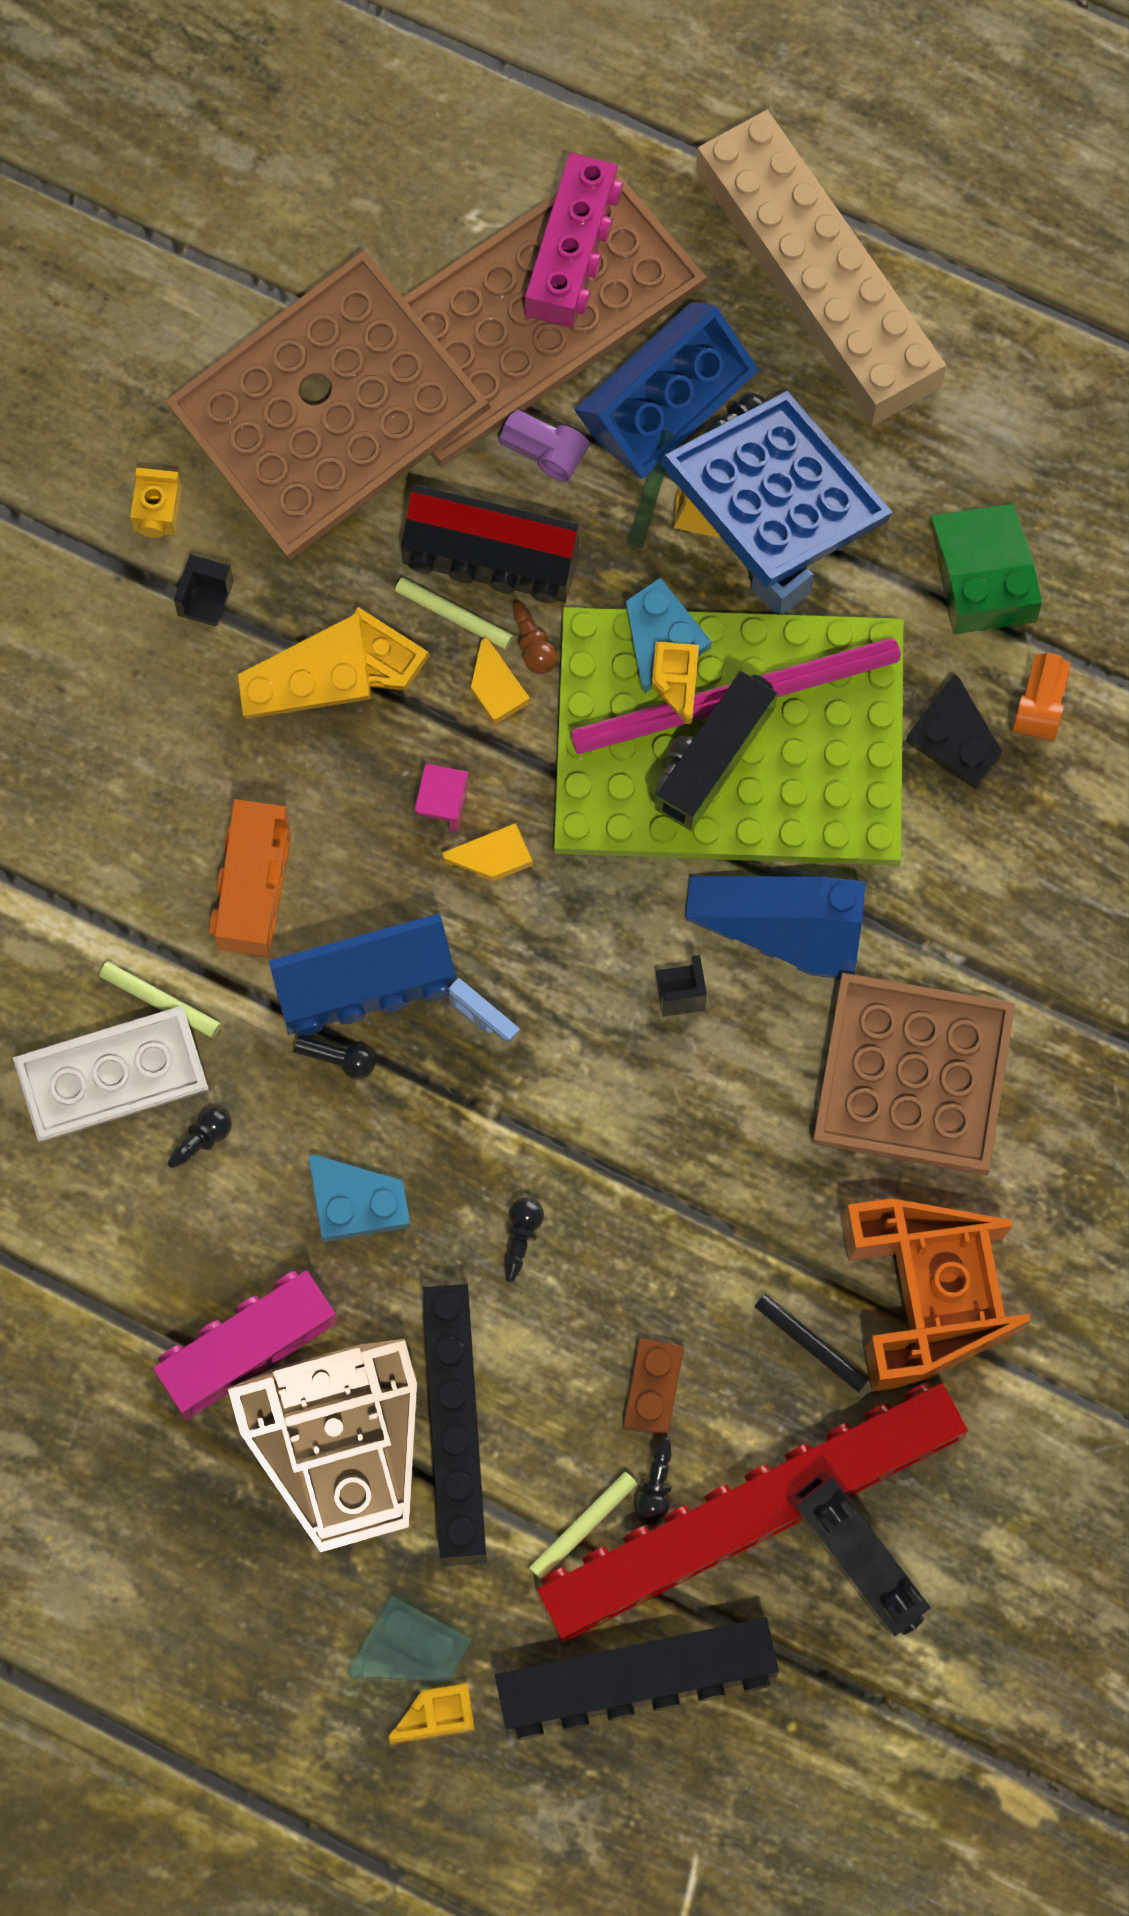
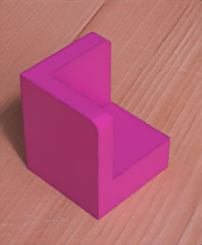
M425 764L415 806L416 814L449 821V831L458 833L469 788L468 772Z

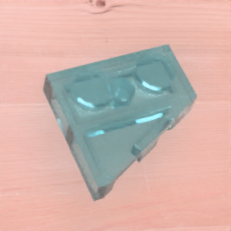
M391 1595L348 1671V1676L354 1679L382 1678L397 1681L426 1680L427 1682H450L472 1643V1639Z

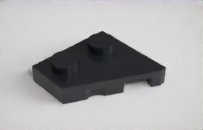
M955 674L906 738V743L975 790L1002 754V750L964 684Z

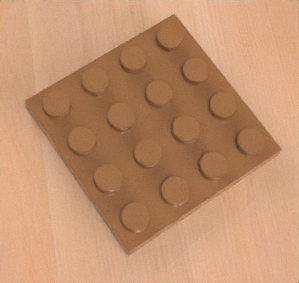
M842 973L813 1144L988 1175L1016 1003Z

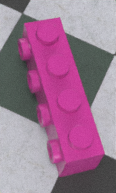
M569 153L525 296V316L574 328L578 313L585 315L591 293L590 290L586 289L589 277H597L602 254L597 253L600 241L607 242L612 226V218L607 217L610 206H618L622 194L623 182L617 181L618 164Z
M307 1270L299 1275L296 1272L288 1273L275 1282L273 1285L275 1290L261 1299L258 1296L247 1299L235 1309L236 1315L222 1324L217 1320L206 1325L196 1334L198 1337L196 1341L185 1348H182L181 1345L174 1346L158 1358L159 1364L153 1367V1370L185 1421L228 1395V1388L259 1375L338 1324L336 1313Z

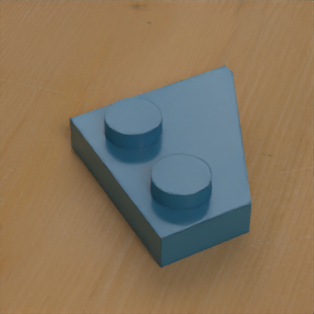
M661 578L626 601V611L632 632V643L638 664L640 685L644 693L652 689L656 641L699 645L698 657L711 649V640Z
M318 1155L309 1156L323 1242L410 1228L403 1180Z

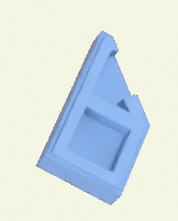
M459 977L448 988L450 1004L479 1029L487 1033L494 1031L506 1042H510L520 1031L519 1027Z

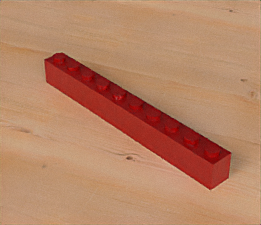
M928 1382L923 1383L904 1395L907 1401L893 1408L890 1407L889 1403H884L870 1410L864 1415L867 1421L852 1429L849 1423L840 1425L824 1435L827 1440L826 1442L812 1449L807 1443L788 1452L784 1456L787 1462L773 1469H770L769 1465L765 1464L750 1471L744 1476L746 1483L730 1490L728 1484L718 1487L704 1496L706 1503L690 1511L687 1505L679 1507L663 1517L665 1524L649 1531L647 1526L640 1527L622 1538L625 1543L624 1545L608 1552L606 1546L601 1547L582 1558L583 1566L569 1573L563 1567L541 1579L543 1586L536 1589L537 1597L561 1645L803 1522L787 1499L822 1471L832 1476L847 1497L850 1498L963 1440L969 1430L943 1382L932 1388Z

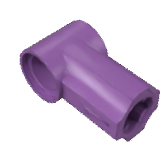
M518 409L510 414L500 436L501 445L536 461L544 473L562 482L570 480L590 446L587 438L575 429L563 425L558 426L556 429Z

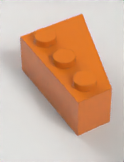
M234 799L231 824L227 829L225 837V866L220 868L217 880V894H221L219 909L212 910L209 925V934L215 935L218 950L270 957L292 836L286 806Z

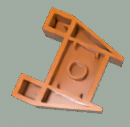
M893 1198L847 1205L841 1217L848 1260L853 1261L896 1255L910 1329L909 1331L873 1335L865 1346V1353L872 1391L918 1385L1021 1333L1031 1321L1030 1314L1005 1317L991 1241L1003 1240L1012 1228L1011 1220Z

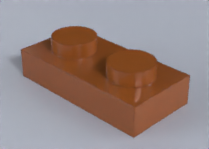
M640 1338L623 1429L668 1437L684 1346Z

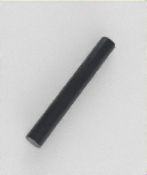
M766 1293L757 1301L754 1308L858 1393L868 1383L870 1379Z

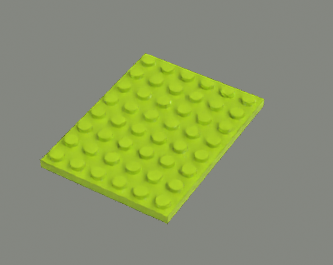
M563 607L554 854L900 866L904 619L688 612L712 642L711 649L698 657L695 694L732 684L740 670L749 676L753 674L760 676L889 638H894L897 641L901 653L900 660L897 663L777 697L774 711L691 832L655 810V791L657 781L665 770L663 760L668 754L672 741L680 736L695 738L708 717L693 721L692 724H682L577 754L571 742V731L573 729L666 702L653 688L647 693H644L641 689L638 664L634 654L632 632L626 609Z

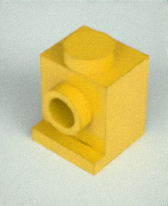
M136 468V482L130 513L133 531L151 538H159L164 534L175 535L182 493L179 473ZM147 501H148V502H158V503H157V504H154V505H151V504H148Z

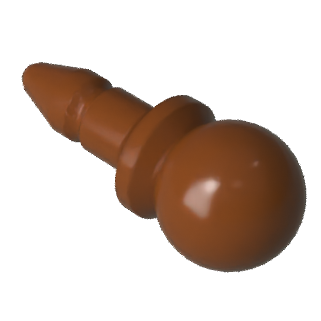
M515 602L514 619L516 624L519 625L518 628L523 637L519 642V647L524 651L523 660L525 666L535 674H546L557 663L556 649L547 642V634L543 631H538L527 608L521 602Z

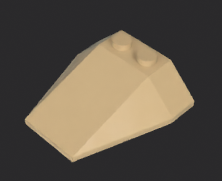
M405 1339L360 1344L268 1370L228 1388L240 1434L320 1552L409 1527L417 1382Z

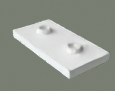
M183 1005L13 1057L39 1143L209 1091Z

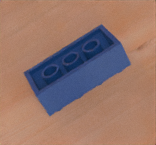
M691 302L585 399L575 411L594 439L633 474L643 479L662 462L665 454L675 450L747 383L759 369L716 305Z
M440 913L269 961L275 991L288 1035L297 1033L298 1036L312 1035L321 1031L323 1025L340 1021V1024H352L364 1019L366 1013L380 1009L385 1013L395 1012L405 1008L408 1005L407 1002L423 997L426 1001L438 1000L449 995L448 988L456 981Z

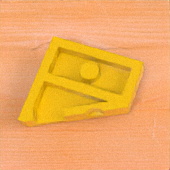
M358 607L353 615L359 613L361 616L370 687L407 691L430 657L429 652Z

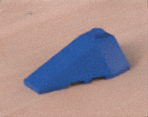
M690 876L685 920L732 941L736 939L760 950L761 954L772 959L776 957L797 966V970L808 975L841 979L842 973L855 975L866 882L829 877Z

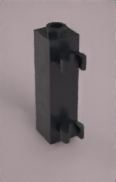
M740 670L656 793L655 810L692 832L774 711L778 692L774 691L770 682L759 675L753 674L749 676Z
M822 1471L787 1499L886 1631L895 1637L899 1633L905 1635L912 1632L924 1621L923 1614L931 1607L832 1476Z

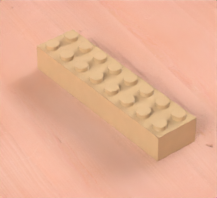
M768 109L698 147L697 174L871 426L878 424L942 388L947 365Z

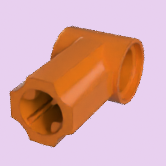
M1053 653L1035 654L1025 695L1021 696L1012 730L1013 733L1054 743L1064 705H1061V700L1066 688L1071 662Z

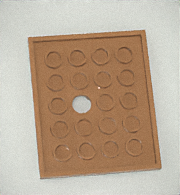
M365 250L165 400L171 411L289 561L491 408L489 402ZM311 377L318 379L326 378L331 383L332 389L329 398L318 405L307 404L301 399V386Z

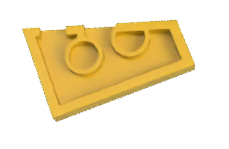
M359 613L239 673L238 681L243 717L251 719L372 699L362 621Z

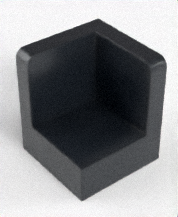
M190 554L174 597L177 615L212 626L219 625L234 583L231 566Z
M700 955L691 956L689 966L655 970L662 1017L705 1011L707 992Z

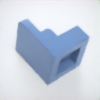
M807 568L801 574L796 572L767 589L753 574L752 590L775 614L785 615L811 593L814 574Z

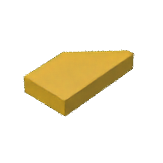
M487 637L482 639L471 683V693L495 726L529 705L530 697Z
M656 641L652 688L685 724H692L699 645Z
M516 823L442 853L445 864L450 866L456 865L492 882L533 866V860Z
M468 1683L421 1691L411 1705V1708L389 1735L390 1745L474 1732Z

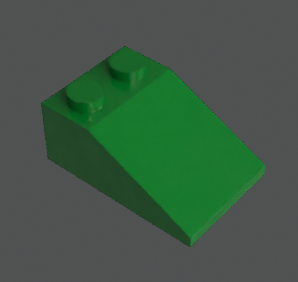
M1014 504L931 515L930 521L953 635L1036 623L1042 599L1035 565Z

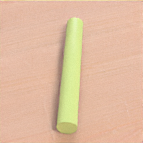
M404 577L396 585V593L483 639L487 637L491 643L504 650H507L514 635Z
M106 962L102 967L99 977L161 1011L183 1005L190 1027L211 1038H214L221 1026L220 1022L110 962Z
M624 1472L528 1568L530 1572L540 1581L548 1575L638 1485L627 1472Z

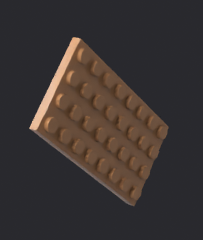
M618 172L617 181L623 182L621 198L618 206H610L607 216L612 218L609 238L607 242L600 241L597 253L602 254L599 271L596 278L589 277L586 289L591 291L585 315L578 313L574 328L525 316V296L557 193L403 297L477 387L491 407L430 454L441 468L503 426L510 414L514 413L516 409L523 412L706 286L707 277Z

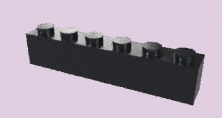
M468 1284L423 1287L441 1566L487 1563Z
M764 1617L495 1674V1681L506 1735L516 1733L517 1740H525L544 1735L543 1727L561 1724L562 1730H572L590 1725L589 1717L607 1714L608 1721L634 1716V1708L652 1704L653 1711H661L680 1706L679 1698L697 1695L700 1702L726 1696L725 1688L743 1685L744 1692L764 1689L771 1686L770 1679L777 1678L779 1668L768 1619Z

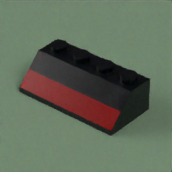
M413 484L401 545L403 564L408 565L409 568L419 573L429 574L435 571L447 574L453 580L469 584L476 581L489 584L491 588L502 593L518 591L530 594L535 600L543 603H554L555 601L566 603L579 559V524Z

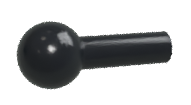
M297 1035L292 1051L293 1053L339 1065L344 1073L353 1079L368 1077L373 1072L376 1064L375 1055L372 1050L361 1044H355L344 1049Z

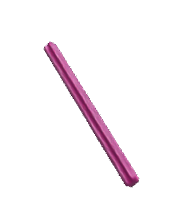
M889 638L760 676L771 683L774 691L778 692L777 697L897 663L900 660L901 653L897 641L894 638ZM731 684L695 694L692 722L709 717ZM663 703L573 729L571 731V742L575 752L582 754L685 723L667 703Z

